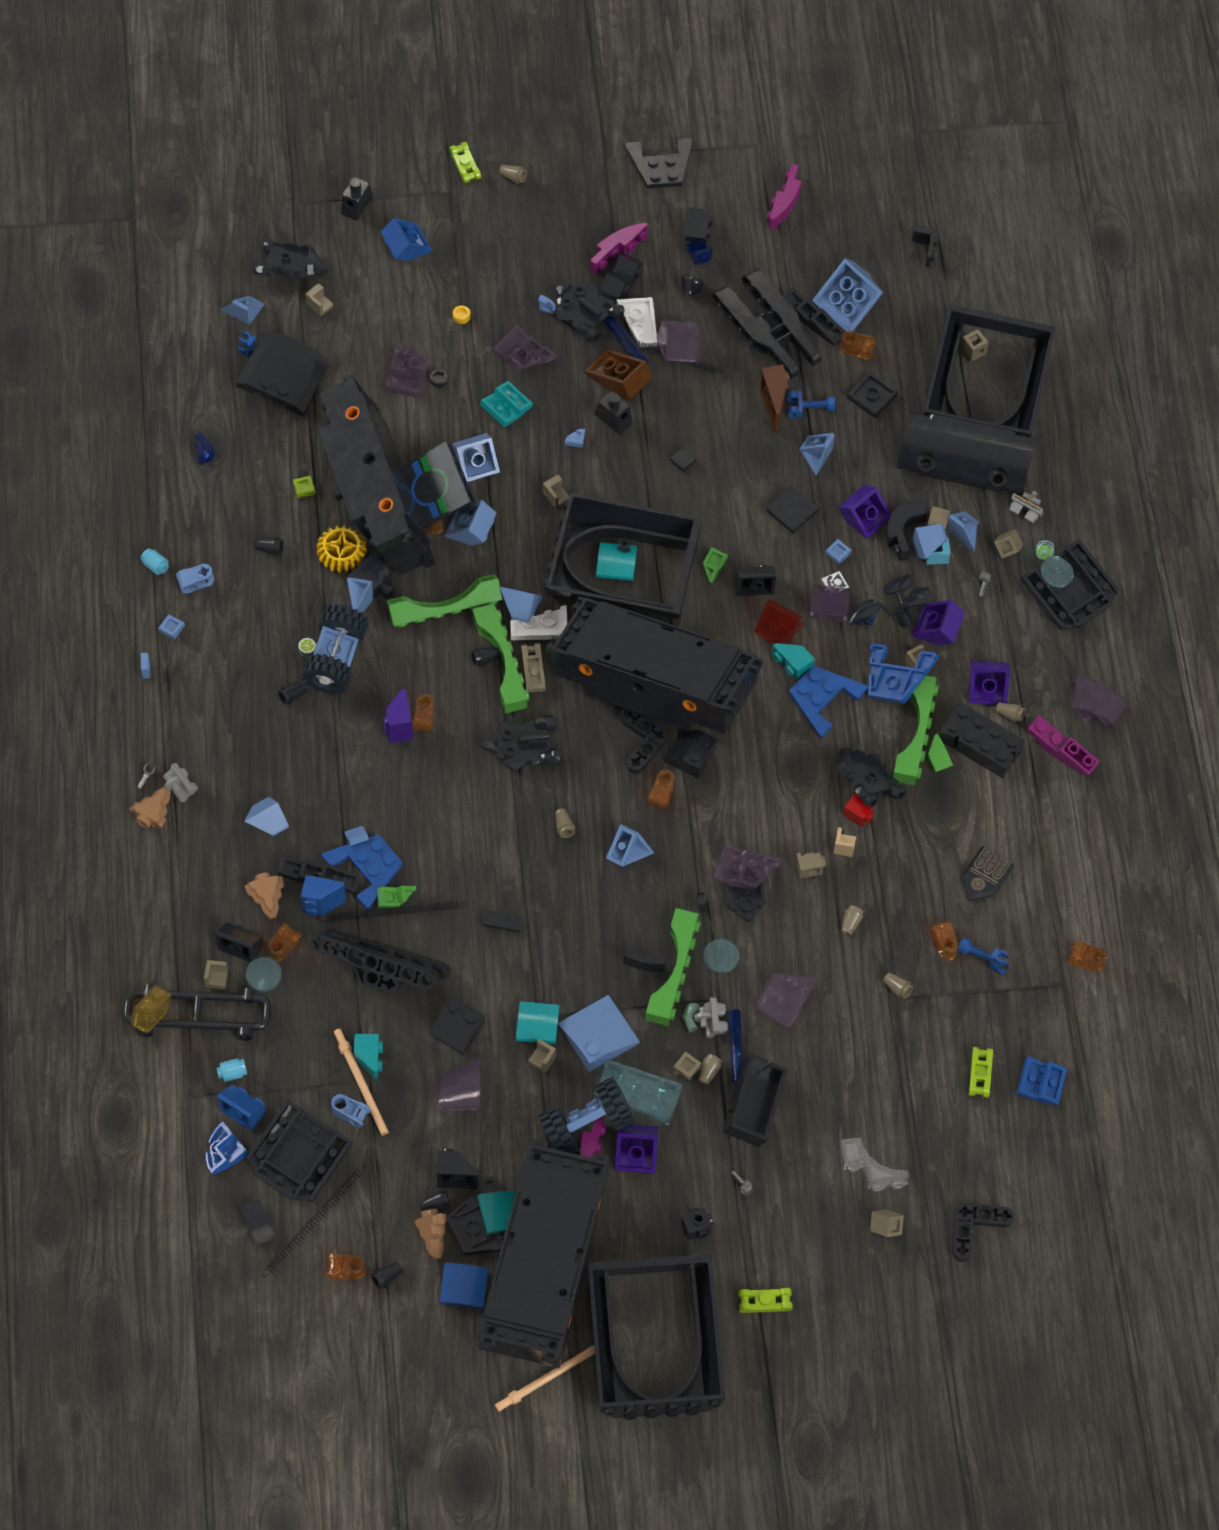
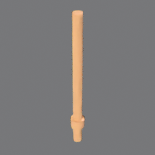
M337 1029L334 1031V1034L339 1043L338 1048L341 1054H344L367 1106L371 1108L370 1112L381 1136L389 1133L351 1052L352 1047L349 1041H346L342 1030Z
M595 1345L564 1362L560 1368H554L520 1390H514L509 1393L508 1397L495 1404L497 1411L499 1412L511 1404H517L524 1396L594 1355Z

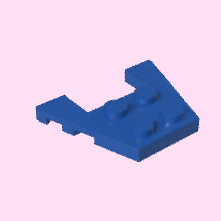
M871 643L869 697L871 699L905 704L938 660V654L921 651L915 668L885 664L884 660L889 650L888 647Z
M813 665L789 690V695L800 711L807 717L808 723L811 727L813 726L817 736L822 739L832 729L833 724L819 715V713L841 690L858 701L868 691L869 687Z
M380 835L368 838L369 840L352 846L348 844L321 854V858L327 864L336 867L349 859L371 884L370 887L357 895V900L367 911L372 908V904L378 899L377 888L386 887L403 866L402 861Z

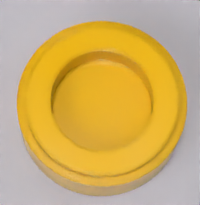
M462 305L455 307L452 313L453 320L458 324L467 323L471 317L469 308Z

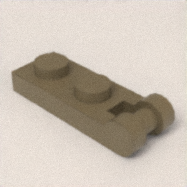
M536 643L534 646L521 645L525 683L528 693L546 691L540 643Z

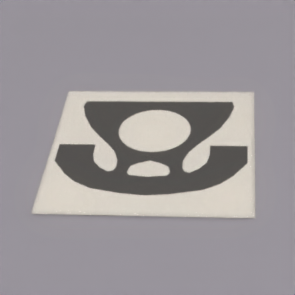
M840 571L822 578L831 595L849 588Z

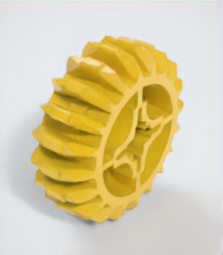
M336 525L335 530L329 527L328 533L323 531V537L318 539L319 543H317L316 547L319 561L324 563L325 568L330 567L332 572L337 569L338 573L341 570H345L347 573L349 568L355 570V565L359 566L361 561L365 560L367 544L364 541V536L360 535L358 530L353 531L352 526L346 529L345 525L342 528Z

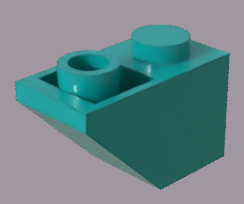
M779 643L773 645L772 656L777 663H781L789 676H793L796 680L806 674L814 665L815 658L803 646Z
M355 1034V1061L374 1079H378V1072H382V1060H379V1053H383V1041H379V1034Z

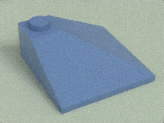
M845 258L812 301L820 308H823L839 326L851 335L884 292L856 262Z
M609 995L558 1023L559 1028L589 1072L640 1043Z

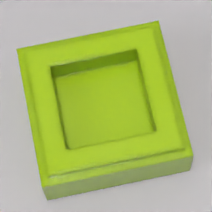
M311 475L293 480L297 498L316 494Z

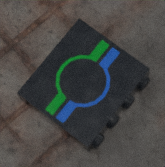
M447 442L402 466L425 528L465 506L470 511L478 508L455 450Z

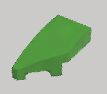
M711 547L703 562L709 583L711 584L728 559L727 554Z
M935 734L926 752L934 773L953 766L938 734Z
M401 885L398 888H377L379 908L399 907L416 890V886Z

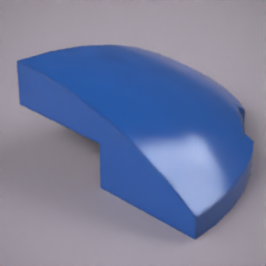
M223 1121L214 1130L208 1141L211 1146L210 1154L206 1152V1163L209 1171L214 1175L228 1169L249 1154Z

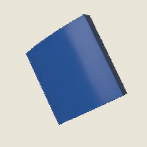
M1028 1056L1024 1061L1016 1094L1042 1103L1058 1105L1067 1068L1050 1061L1044 1063Z
M445 1263L439 1303L458 1308L466 1306L479 1310L483 1309L488 1268Z

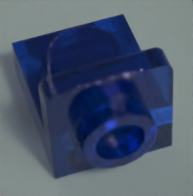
M693 242L687 244V251L695 265L711 260V247L707 248L706 244Z
M200 432L195 435V447L199 451L196 454L199 465L210 462L215 457V453L211 443Z

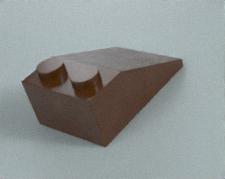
M610 349L601 354L585 370V374L609 391L617 393L621 398L627 400L634 397L652 379L646 361Z
M783 364L763 368L761 371L760 391L774 433L779 431L786 392L789 390L787 382L790 381L788 371H785Z

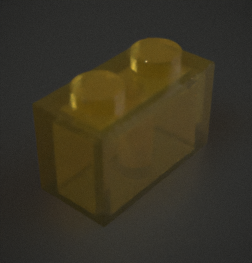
M154 985L134 1007L131 1025L149 1033L169 1010L172 994Z

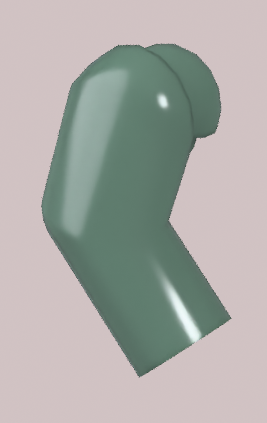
M697 1003L688 1004L682 1016L688 1032L697 1030L693 1019L695 1014L700 1012V1006Z

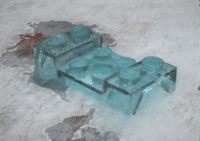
M606 1059L599 1083L613 1076L631 1110L648 1115L651 1120L669 1125L682 1091V1084ZM595 1090L593 1094V1100L600 1101L598 1093Z

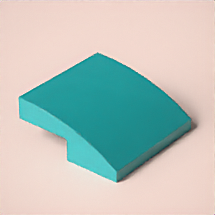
M509 381L496 387L493 394L485 397L480 402V406L504 428L521 417L533 405Z
M600 543L596 577L633 581L637 546H630L631 551L623 553L617 550L619 544Z
M520 1001L516 1041L537 1043L540 1039L547 1044H556L559 1005Z
M500 1191L478 1195L477 1199L487 1235L506 1232L516 1191Z

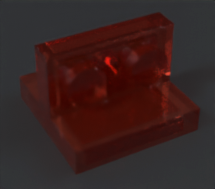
M769 599L754 633L774 644L790 645L794 635L803 626V623H801L803 616Z

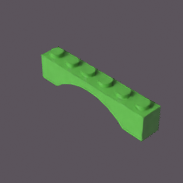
M492 574L476 578L472 585L463 593L442 602H419L405 596L386 600L390 621L393 626L404 627L409 622L415 621V623L425 621L426 618H440L446 613L457 614L462 612V609H475L483 604H496L499 600H503L498 577Z
M494 603L472 609V617L477 633L487 639L494 647L499 648L500 656L504 663L505 675L500 687V700L505 714L527 708V700H530L527 689L523 688L524 679L522 673L517 671V668H519L517 659L512 657V644L510 641L507 642V630L505 625H501L502 616L500 610H496Z
M925 676L909 697L917 714L918 731L912 743L897 755L893 778L900 783L915 785L916 778L920 779L922 768L919 767V762H924L926 751H922L923 745L927 746L929 735L925 733L926 729H930L932 718H929V713H933L935 702L932 701L933 696L937 697L939 685H935L936 677Z
M675 909L670 934L677 950L676 966L668 981L651 995L645 1021L669 1026L670 1020L675 1018L676 1009L674 1004L675 1002L679 1003L681 991L678 990L680 985H684L686 974L683 972L685 967L689 968L691 956H688L689 951L694 950L696 939L693 938L694 933L699 932L701 922L698 921V913Z

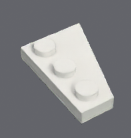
M652 297L618 299L617 304L624 306L625 312L623 317L635 340L637 339V344L640 341V346L644 342L643 347L645 343H647L646 347L649 344L650 347L652 345L653 347L657 346L658 341Z
M561 606L559 610L552 612L551 610L544 611V614L533 616L529 623L512 620L511 640H551L553 636L558 638L567 625V606Z

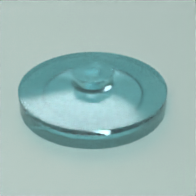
M1049 557L1041 565L1043 579L1053 587H1066L1073 579V569L1063 558Z
M713 940L704 950L706 966L716 973H727L738 964L739 951L736 945L729 940Z
M257 958L246 969L247 982L257 991L266 992L274 989L282 978L280 965L272 958Z

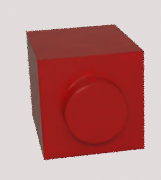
M854 793L844 807L843 816L863 827L866 822L870 823L874 817V806L868 808L858 798L857 794Z

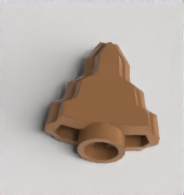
M164 786L156 790L151 797H145L141 802L133 804L129 810L137 817L135 820L140 826L145 829H149L150 826L158 829L163 828L166 823L165 816L168 812L166 805L170 801L171 790H167Z
M260 873L255 876L254 881L245 885L248 896H252L254 902L261 905L263 913L269 919L277 917L279 910L278 900L282 897L281 889L284 888L283 877L270 876L269 873Z
M437 1209L421 1211L422 1217L415 1220L416 1227L419 1229L421 1237L425 1240L429 1255L434 1260L440 1259L444 1253L443 1236L445 1234L446 1214H438Z

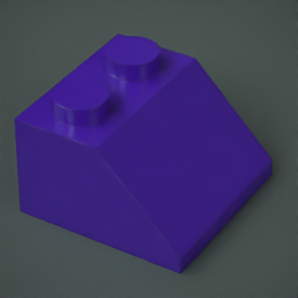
M863 485L838 507L845 521L866 539L883 526L892 515L877 487Z
M953 600L925 604L922 607L913 636L937 645L954 643L965 612Z
M971 660L969 703L998 705L999 702L1007 703L1010 678L1009 663Z
M405 688L401 689L386 708V716L383 717L385 736H389L390 743L413 739L412 720Z
M630 1124L618 1130L615 1170L655 1173L659 1127Z

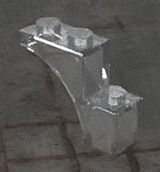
M861 1137L840 1141L839 1150L843 1170L856 1171L863 1167L867 1190L881 1191L885 1187L902 1188L907 1185L909 1180L908 1170H894L877 1163L866 1152Z

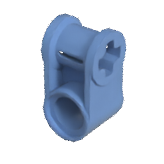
M200 564L189 569H183L176 574L182 593H191L195 590L209 587L214 582L212 568L208 564Z
M342 1094L334 1096L331 1102L333 1115L357 1128H362V1122L366 1114H369L371 1108L366 1104ZM342 1103L345 1105V1108L338 1109L335 1106Z

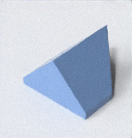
M251 296L234 299L231 304L219 310L250 325L263 308L264 303Z
M833 433L807 436L800 447V451L816 476L833 449L835 437Z
M966 511L951 514L946 531L975 552L977 525L979 522Z
M937 524L916 528L911 542L916 557L927 559L948 539L943 525Z
M347 578L352 609L356 608L359 610V613H363L373 601L372 581Z
M500 587L511 619L529 623L542 600V596Z
M270 797L253 805L244 821L271 834L272 837L289 828L278 802Z
M620 824L606 858L624 867L654 852L638 832Z

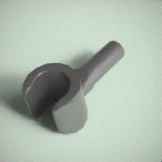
M982 571L978 579L983 582L979 593L980 598H983L991 577L985 571Z
M151 763L144 766L143 770L145 773L137 786L138 788L142 789L147 778L157 772V766L153 768L152 772L148 770Z
M733 1170L731 1174L741 1184L739 1191L743 1195L748 1196L753 1190L751 1182L742 1179Z

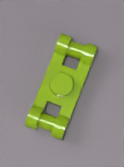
M463 142L459 146H449L451 156L464 184L472 179H481L480 170L475 164L467 142Z
M973 1047L970 1096L978 1094L989 1098L993 1049L980 1050L979 1047ZM978 1057L985 1058L986 1061L978 1060ZM976 1082H983L984 1087L976 1086Z
M791 1289L739 1290L738 1298L741 1299L739 1312L791 1311L793 1309L792 1302H790V1296H792ZM776 1298H782V1303H776ZM749 1299H754L755 1304H750Z

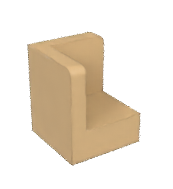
M838 827L834 854L853 857L856 837L841 834L842 828Z

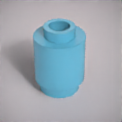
M148 548L141 555L140 559L143 561V565L156 575L167 571L168 560L156 550Z
M236 1058L221 1062L220 1067H217L219 1079H223L224 1082L243 1078V1075H247L244 1059L238 1060Z

